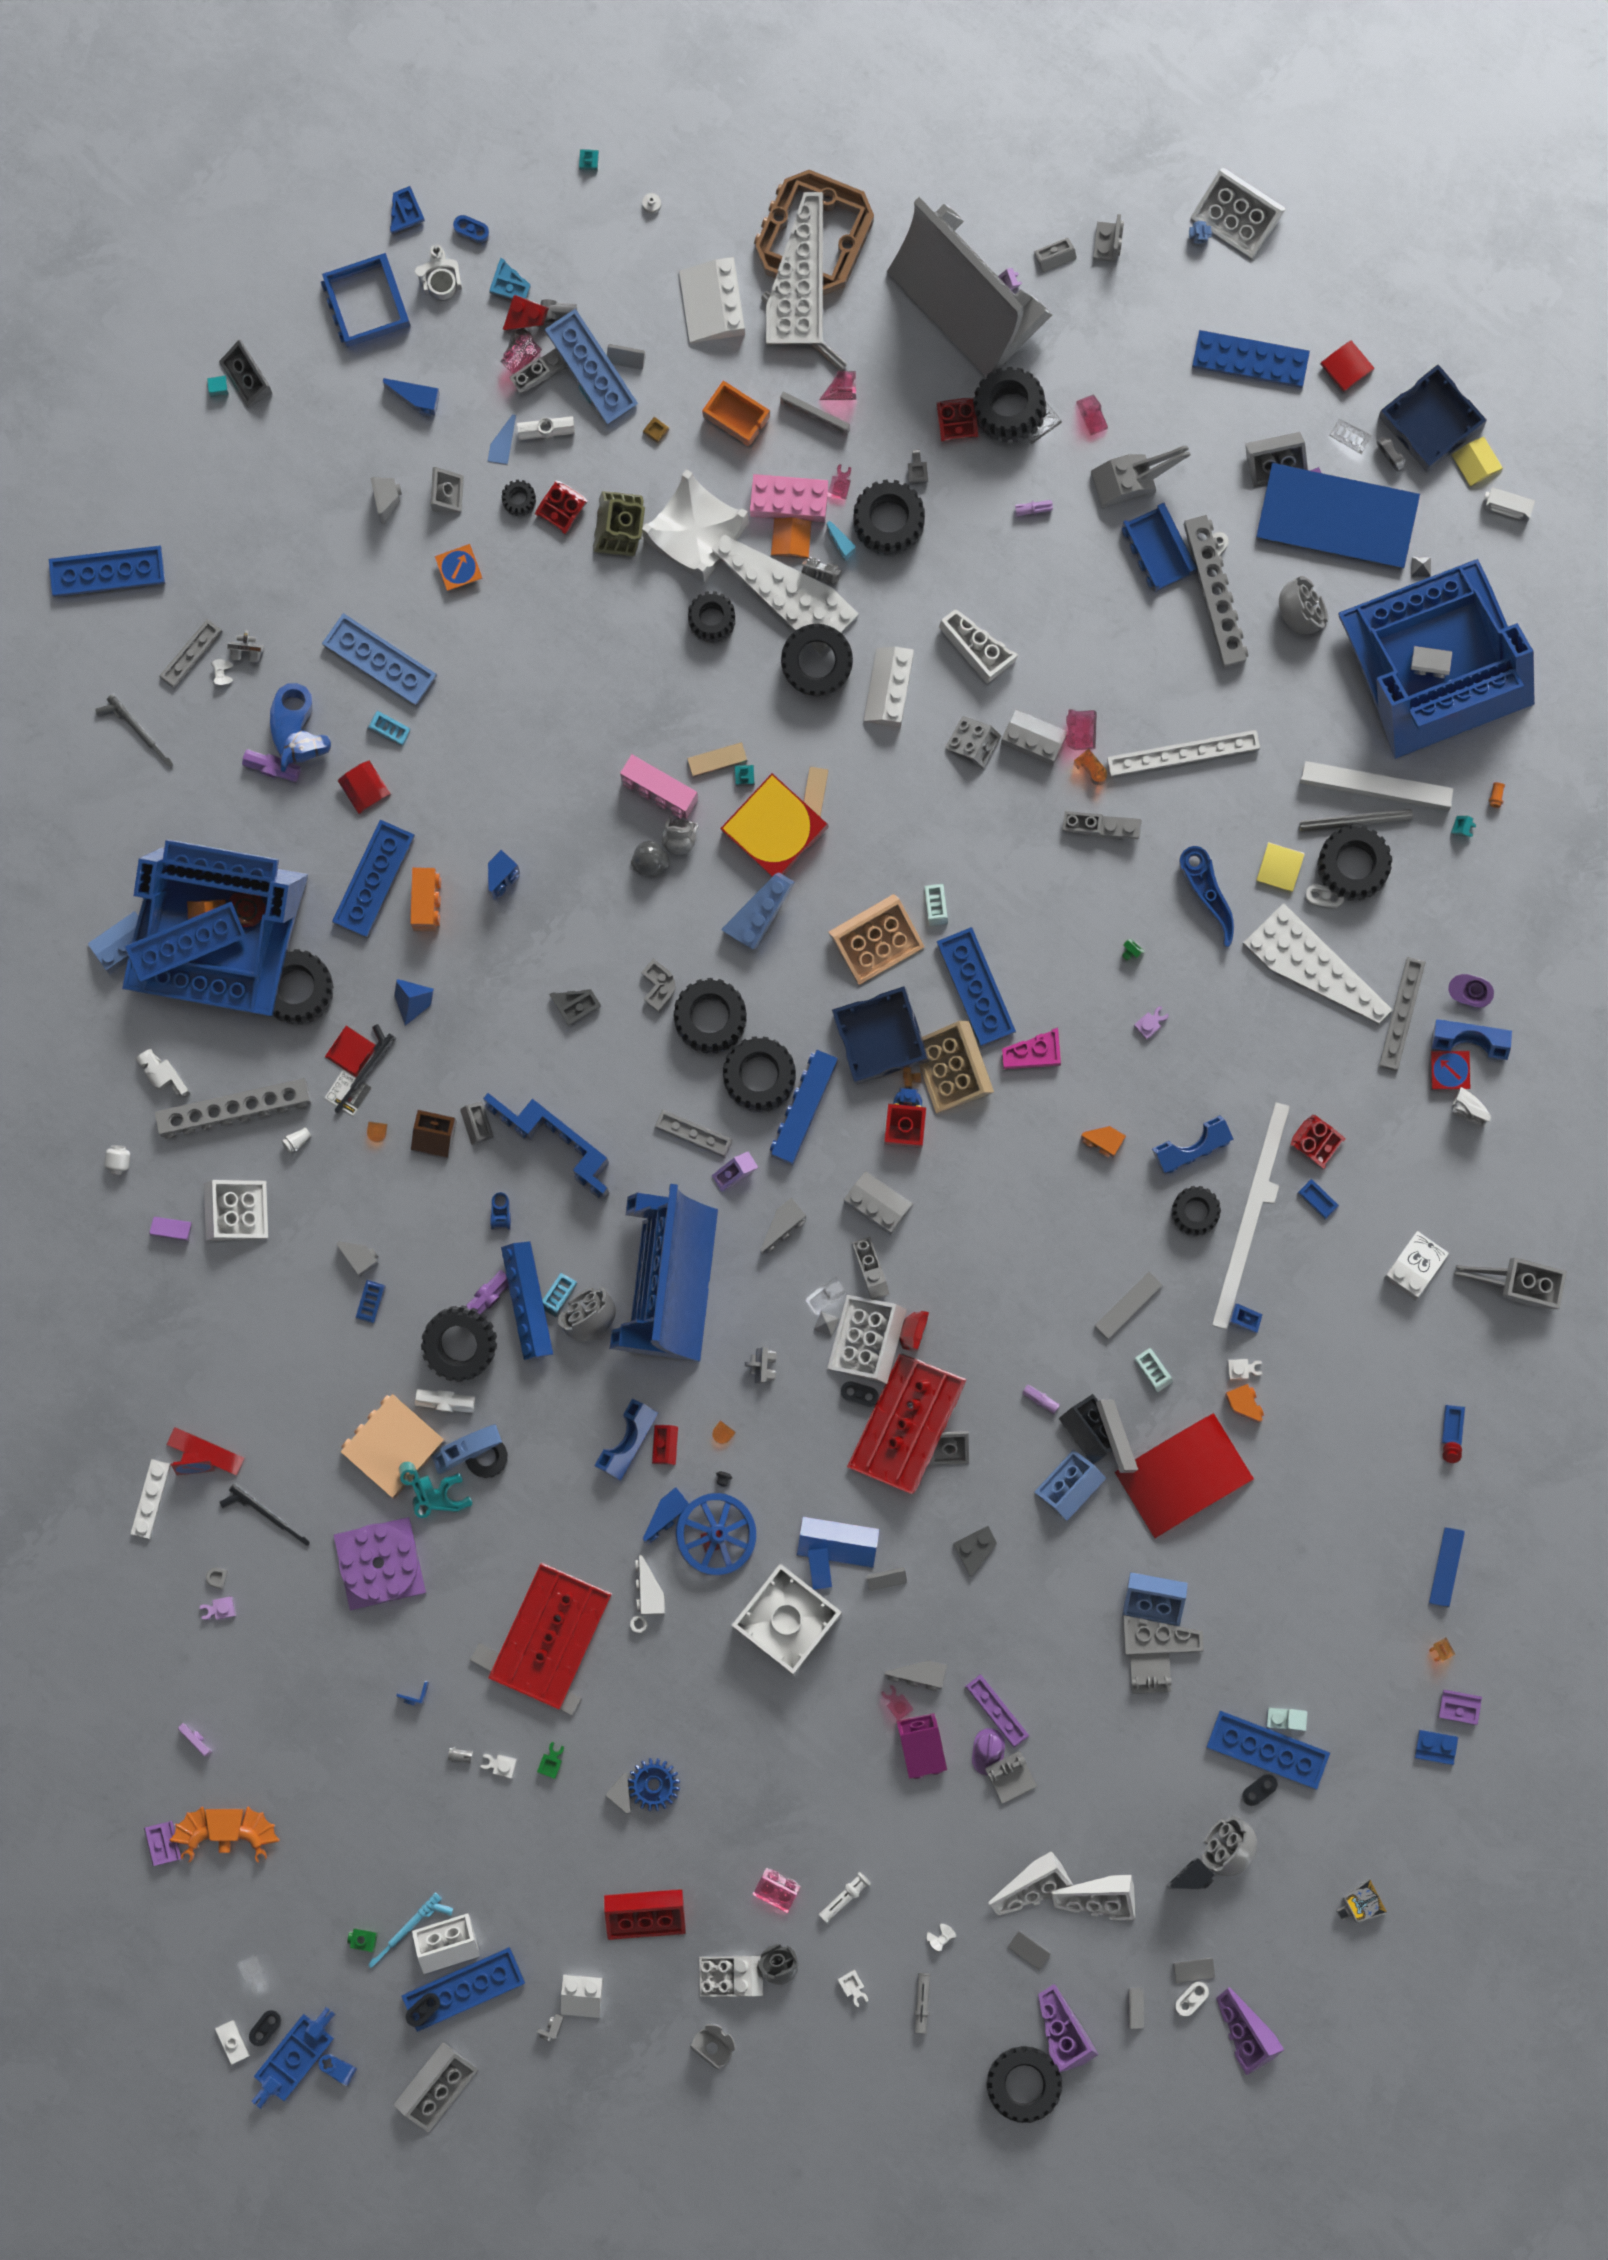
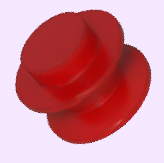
M1456 1442L1446 1443L1443 1447V1459L1448 1463L1459 1462L1462 1458L1461 1445Z

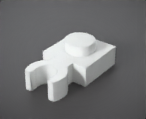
M1248 1359L1228 1360L1229 1380L1249 1379V1373L1255 1376L1262 1375V1371L1257 1372L1254 1369L1255 1365H1261L1262 1362L1254 1361L1252 1364H1248Z
M483 1755L490 1762L488 1765L481 1764V1768L490 1769L492 1767L494 1768L493 1774L512 1779L517 1759L497 1755V1759L494 1760L491 1755Z
M855 1969L838 1979L847 1997L853 1994V2001L857 2007H859L858 1997L862 1996L866 2002L868 2001L867 1995L860 1991L864 1985Z

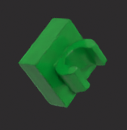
M1128 939L1123 944L1127 950L1122 954V957L1126 961L1130 960L1133 955L1138 958L1145 950L1134 940Z

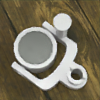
M433 245L430 251L431 262L417 266L415 274L418 276L420 285L424 287L425 295H429V288L434 298L446 300L455 294L457 286L458 290H462L459 267L456 260L446 259L445 252L440 245H437V247ZM441 268H451V269H454V270H455V273H456V280H455L454 274H453L451 271H449V270H447V269H441ZM430 271H433V272L430 274L429 278H428V285H427L426 275H427V273H429Z

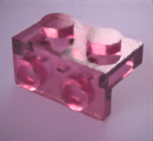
M1068 710L1066 717L1068 733L1065 737L1068 747L1073 750L1096 749L1097 712L1095 710Z

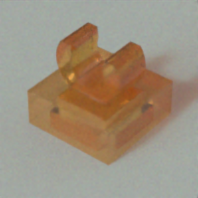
M911 1067L903 1068L904 1088H912V1083H920L921 1073L911 1074Z
M1447 1637L1434 1643V1646L1429 1649L1430 1652L1436 1650L1439 1654L1434 1661H1444L1455 1655Z

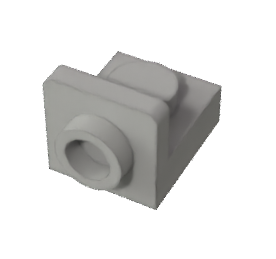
M555 2014V2017L551 2016L547 2028H550V2031L538 2029L536 2033L541 2034L539 2038L550 2042L551 2039H557L564 2016Z

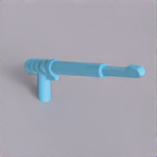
M435 1892L425 1902L426 1904H423L422 1908L388 1942L389 1945L376 1958L371 1960L369 1967L372 1968L391 1947L394 1948L423 1917H430L434 1911L451 1916L453 1908L438 1904L442 1898Z

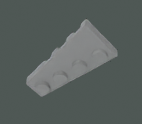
M1123 1615L1125 1655L1204 1651L1203 1631Z

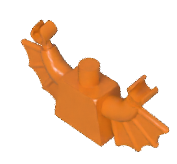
M201 1806L195 1812H187L184 1820L179 1824H175V1834L169 1839L170 1842L189 1846L181 1855V1859H183L186 1853L189 1854V1862L195 1856L194 1849L197 1848L201 1841L207 1839L219 1841V1853H230V1841L246 1840L255 1849V1860L258 1863V1854H263L265 1859L267 1858L265 1850L261 1849L260 1846L280 1841L274 1832L275 1824L269 1823L263 1812H255L249 1806L246 1808V1811L245 1809H206L205 1811L204 1807Z

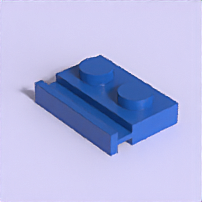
M1419 1730L1414 1758L1454 1765L1458 1737Z

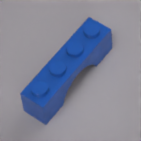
M1436 1019L1432 1036V1049L1451 1051L1453 1047L1460 1043H1473L1482 1047L1490 1058L1508 1060L1511 1050L1512 1030Z
M1219 1115L1203 1123L1202 1135L1195 1144L1189 1147H1178L1168 1140L1152 1148V1151L1160 1169L1164 1173H1172L1179 1166L1190 1164L1201 1155H1209L1213 1149L1225 1147L1234 1139L1225 1119Z
M632 1398L623 1414L626 1421V1433L623 1440L614 1448L603 1449L594 1466L621 1481L654 1423L658 1412Z

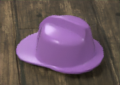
M1460 974L1452 978L1449 983L1448 991L1450 996L1460 1003L1481 1008L1490 1004L1494 998L1493 986L1481 977Z
M987 1728L980 1731L975 1737L972 1764L975 1770L982 1775L988 1776L985 1768L1004 1758L1005 1740L999 1731Z

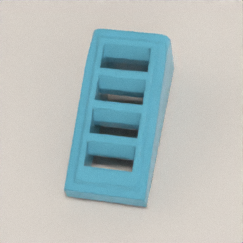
M828 521L827 530L841 556L846 561L856 552L855 545L831 521Z
M379 711L375 712L367 727L368 730L401 746L410 731V728ZM381 719L382 722L380 723L379 727H376L375 725L377 721ZM385 723H389L386 731H383ZM392 726H395L393 734H389ZM399 729H401L403 731L398 739L396 738V735Z
M560 1273L542 1300L544 1310L557 1317L577 1282ZM562 1281L570 1287L567 1289L559 1283ZM556 1288L565 1292V1294L563 1295L559 1293L558 1291H556ZM554 1295V1296L558 1297V1298L561 1299V1300H560V1301H557L556 1299L552 1298L551 1296Z

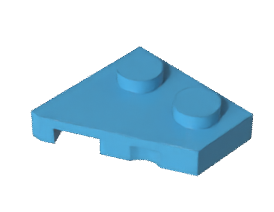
M500 258L489 293L510 300L513 299L514 295L527 299L531 285L515 269H512L503 258Z

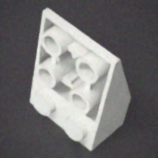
M761 1956L699 1957L700 1997L763 1996V1976L758 1965V1960L760 1961Z

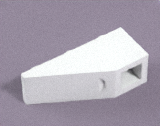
M639 1555V1560H636V1572H640V1579L636 1580V1589L640 1591V1599H637V1611H641V1615L665 1614L664 1593L643 1556Z

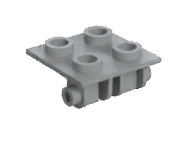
M812 557L805 559L801 563L803 566L801 573L814 578L817 570L815 579H817L821 571V581H823L826 573L825 582L831 584L838 583V575L842 572L841 569H838V565L832 563L825 565L820 563L819 559Z
M1169 1653L1130 1654L1132 1693L1171 1692Z
M1020 1751L985 1768L1002 1804L1037 1787Z

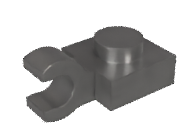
M920 449L912 450L913 463H908L909 484L928 482L927 462H921Z

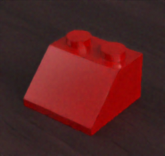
M888 1104L884 1144L922 1148L926 1107Z

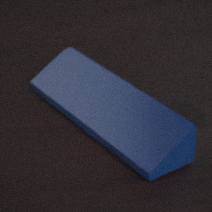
M1444 1528L1429 1604L1447 1608L1450 1606L1465 1535L1464 1530Z

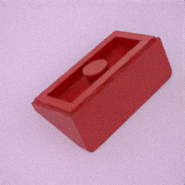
M654 1425L652 1464H676L677 1426Z

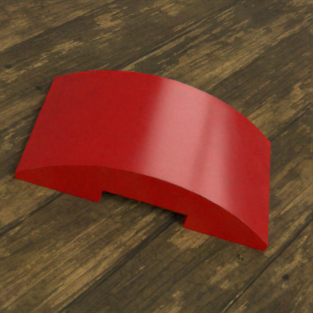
M1214 1413L1136 1458L1135 1462L1138 1468L1136 1472L1120 1473L1119 1470L1114 1472L1154 1539L1254 1480Z

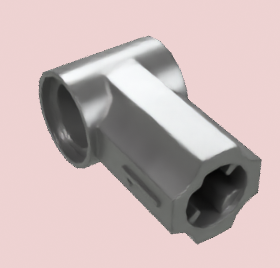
M550 299L541 300V305L549 308L545 322L548 323L556 322V320L561 319L574 309L577 310V304L558 303Z

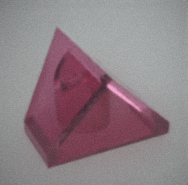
M837 371V376L819 400H856V371Z

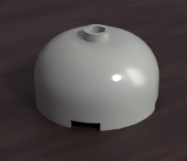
M1304 576L1288 582L1282 588L1279 595V608L1283 620L1291 629L1300 634H1313L1325 628V623L1328 622V612L1322 596L1318 597L1312 588L1314 584Z
M603 1287L599 1290L589 1288L569 1301L568 1304L570 1306L564 1313L560 1312L558 1316V1324L570 1338L577 1341H589L602 1335L611 1326L615 1318L616 1308L613 1299ZM583 1300V1303L586 1305L585 1309L578 1301Z
M1231 1816V1818L1226 1820L1220 1819L1212 1826L1203 1842L1207 1846L1204 1849V1854H1201V1859L1208 1869L1218 1875H1237L1248 1868L1256 1855V1834L1248 1823L1236 1816ZM1219 1832V1836L1225 1839L1227 1844L1216 1838L1212 1839V1837Z

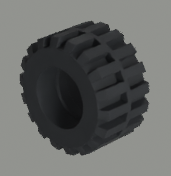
M707 591L703 596L702 594L697 595L698 598H694L692 605L688 608V622L692 633H695L698 639L701 637L702 641L707 642V640H710V643H715L714 640L717 639L722 641L723 637L727 638L735 625V611L730 599L725 598V595L722 593L718 595L716 591H713V594H709V591ZM714 608L723 614V619L716 625H706L701 621V614L707 609Z
M1191 1186L1188 1189H1183L1174 1200L1171 1214L1174 1224L1179 1227L1181 1232H1186V1235L1202 1236L1216 1226L1221 1213L1220 1201L1217 1200L1215 1193L1212 1194L1210 1192V1189H1204L1203 1186ZM1190 1201L1202 1202L1208 1211L1206 1218L1199 1222L1190 1220L1185 1214L1187 1203Z

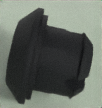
M722 1471L716 1473L718 1476L717 1485L726 1487L728 1480L732 1479L731 1474Z

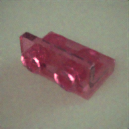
M520 335L515 341L516 344L503 354L500 362L512 374H515L532 362L542 350L532 340L533 337L531 335Z
M766 1868L753 1895L788 1913L801 1886L795 1880L781 1876L776 1870Z

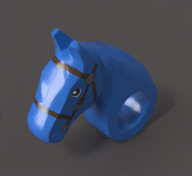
M288 683L279 688L270 709V731L274 746L281 757V772H285L290 763H302L314 757L324 755L331 749V741L327 735H312L302 730L312 712V696L305 686L298 683ZM296 697L301 699L304 705L299 710L294 711L285 708L283 702L288 698Z

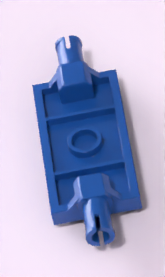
M325 2007L316 2020H311L307 2015L303 2014L254 2075L262 2084L261 2090L251 2100L253 2104L259 2101L256 2105L258 2108L261 2109L271 2095L274 2096V2094L285 2101L335 2039L325 2031L326 2025L336 2015L333 2011L328 2014L330 2011L328 2007Z

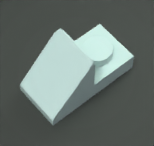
M1268 1708L1267 1728L1306 1731L1307 1711Z

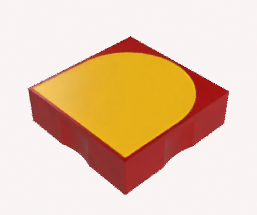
M771 773L720 829L741 850L753 858L766 873L773 877L777 873L785 875L796 863L799 856L817 841L829 828V825Z

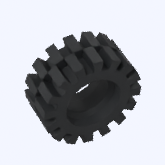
M519 479L516 482L510 481V484H506L505 489L502 490L503 506L510 514L514 513L515 516L522 514L524 516L526 512L530 513V509L535 507V491L531 484L526 483L525 480H522V482ZM517 491H521L526 495V500L522 504H515L511 500L512 495Z

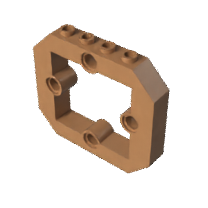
M809 169L786 178L783 184L778 185L776 190L777 198L775 201H771L768 209L770 211L768 218L764 217L761 224L763 229L761 234L757 233L754 244H756V253L765 274L776 279L783 256L772 252L781 230L785 229L788 225V214L798 191L803 193L823 192V199L831 197L833 200L830 202L823 200L824 211H832L838 206L857 214L858 216L850 234L843 235L839 239L838 251L840 257L832 275L823 273L824 296L845 288L874 223V213L864 191ZM776 216H782L784 219L782 221H776L774 218ZM848 243L852 245V248L845 249L843 245Z

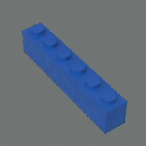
M816 1050L815 1054L811 1053L807 1064H810L808 1071L804 1070L800 1078L802 1082L800 1089L796 1088L793 1094L794 1103L792 1106L789 1105L785 1112L787 1119L785 1123L781 1122L777 1133L780 1135L777 1141L773 1140L771 1144V1157L793 1166L837 1065L838 1058L820 1050Z
M519 1242L501 1247L523 1359L530 1360L553 1355L531 1242Z

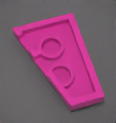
M1058 1027L1045 1034H1039L1035 1038L1003 1048V1069L1061 1066Z

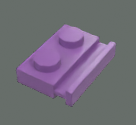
M1443 1690L1438 1718L1478 1725L1482 1697Z
M172 1821L144 1828L152 1866L181 1859L178 1843L169 1841L175 1834Z

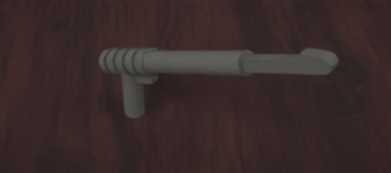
M114 694L107 698L110 705L95 709L97 716L113 712L118 718H124L150 748H153L169 767H173L170 758H166L157 748L154 740L131 716L126 707Z

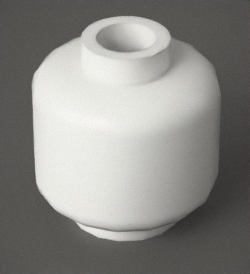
M113 1145L110 1149L106 1150L104 1165L107 1169H110V1173L122 1174V1171L129 1169L130 1152L126 1150V1147Z

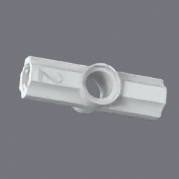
M573 416L555 419L541 418L539 421L517 423L519 440L534 438L550 439L553 436L575 434ZM545 425H549L551 427L549 431L541 430L542 427Z
M417 1389L415 1406L434 1408L437 1411L473 1413L475 1405L474 1396L459 1395L442 1390L435 1392Z

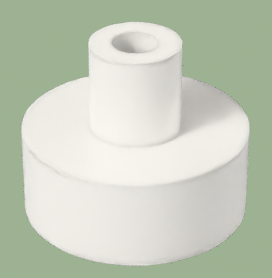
M649 193L643 198V208L646 212L653 214L660 210L661 199L657 194Z

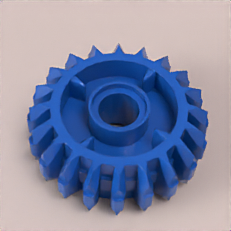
M649 1758V1765H646L643 1760L641 1761L643 1768L640 1769L638 1765L635 1766V1769L638 1770L637 1774L633 1771L630 1772L632 1776H635L634 1780L628 1779L629 1783H633V1786H629L628 1789L634 1790L630 1797L637 1796L638 1798L634 1803L638 1804L642 1801L640 1806L642 1809L646 1804H648V1811L652 1810V1805L655 1806L656 1811H659L658 1805L660 1804L663 1809H666L665 1802L667 1801L672 1805L673 1802L669 1798L671 1796L674 1798L678 1797L673 1793L674 1790L680 1791L679 1787H674V1784L680 1783V1780L673 1779L678 1773H670L674 1768L672 1765L668 1769L665 1768L667 1761H664L661 1766L659 1765L660 1759L658 1758L656 1759V1764H653V1760ZM652 1779L659 1781V1788L654 1791L648 1787V1783Z

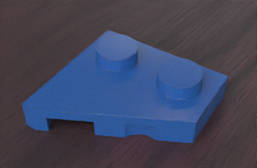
M411 186L393 193L391 234L425 221Z

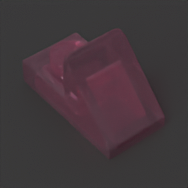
M1094 394L1076 401L1090 436L1108 429L1101 411L1102 406Z

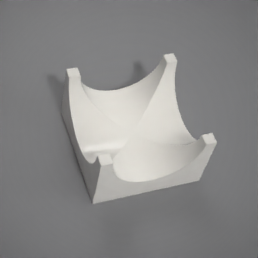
M686 469L682 474V479L676 492L663 511L651 523H646L643 526V541L705 583L722 561L711 548L724 535L737 541L749 525L748 512L743 508L740 510L732 508L717 499L695 479L693 473Z
M779 1564L732 1624V1627L794 1676L816 1645L841 1617L842 1612L782 1564Z

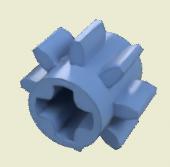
M1205 221L1194 222L1192 224L1193 227H1189V239H1194V243L1197 244L1206 243L1212 235L1211 226H1207Z

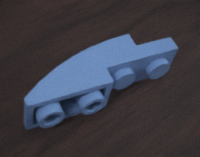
M496 1424L475 1431L440 1448L441 1451L432 1456L437 1473L443 1474L469 1458H475L502 1443Z

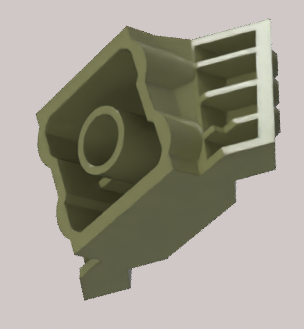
M608 491L601 492L599 497L600 505L597 510V525L594 533V552L635 556L638 542L642 536L645 513L642 495Z

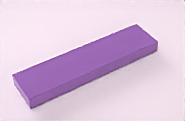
M981 1674L965 1686L1013 1748L1029 1736Z

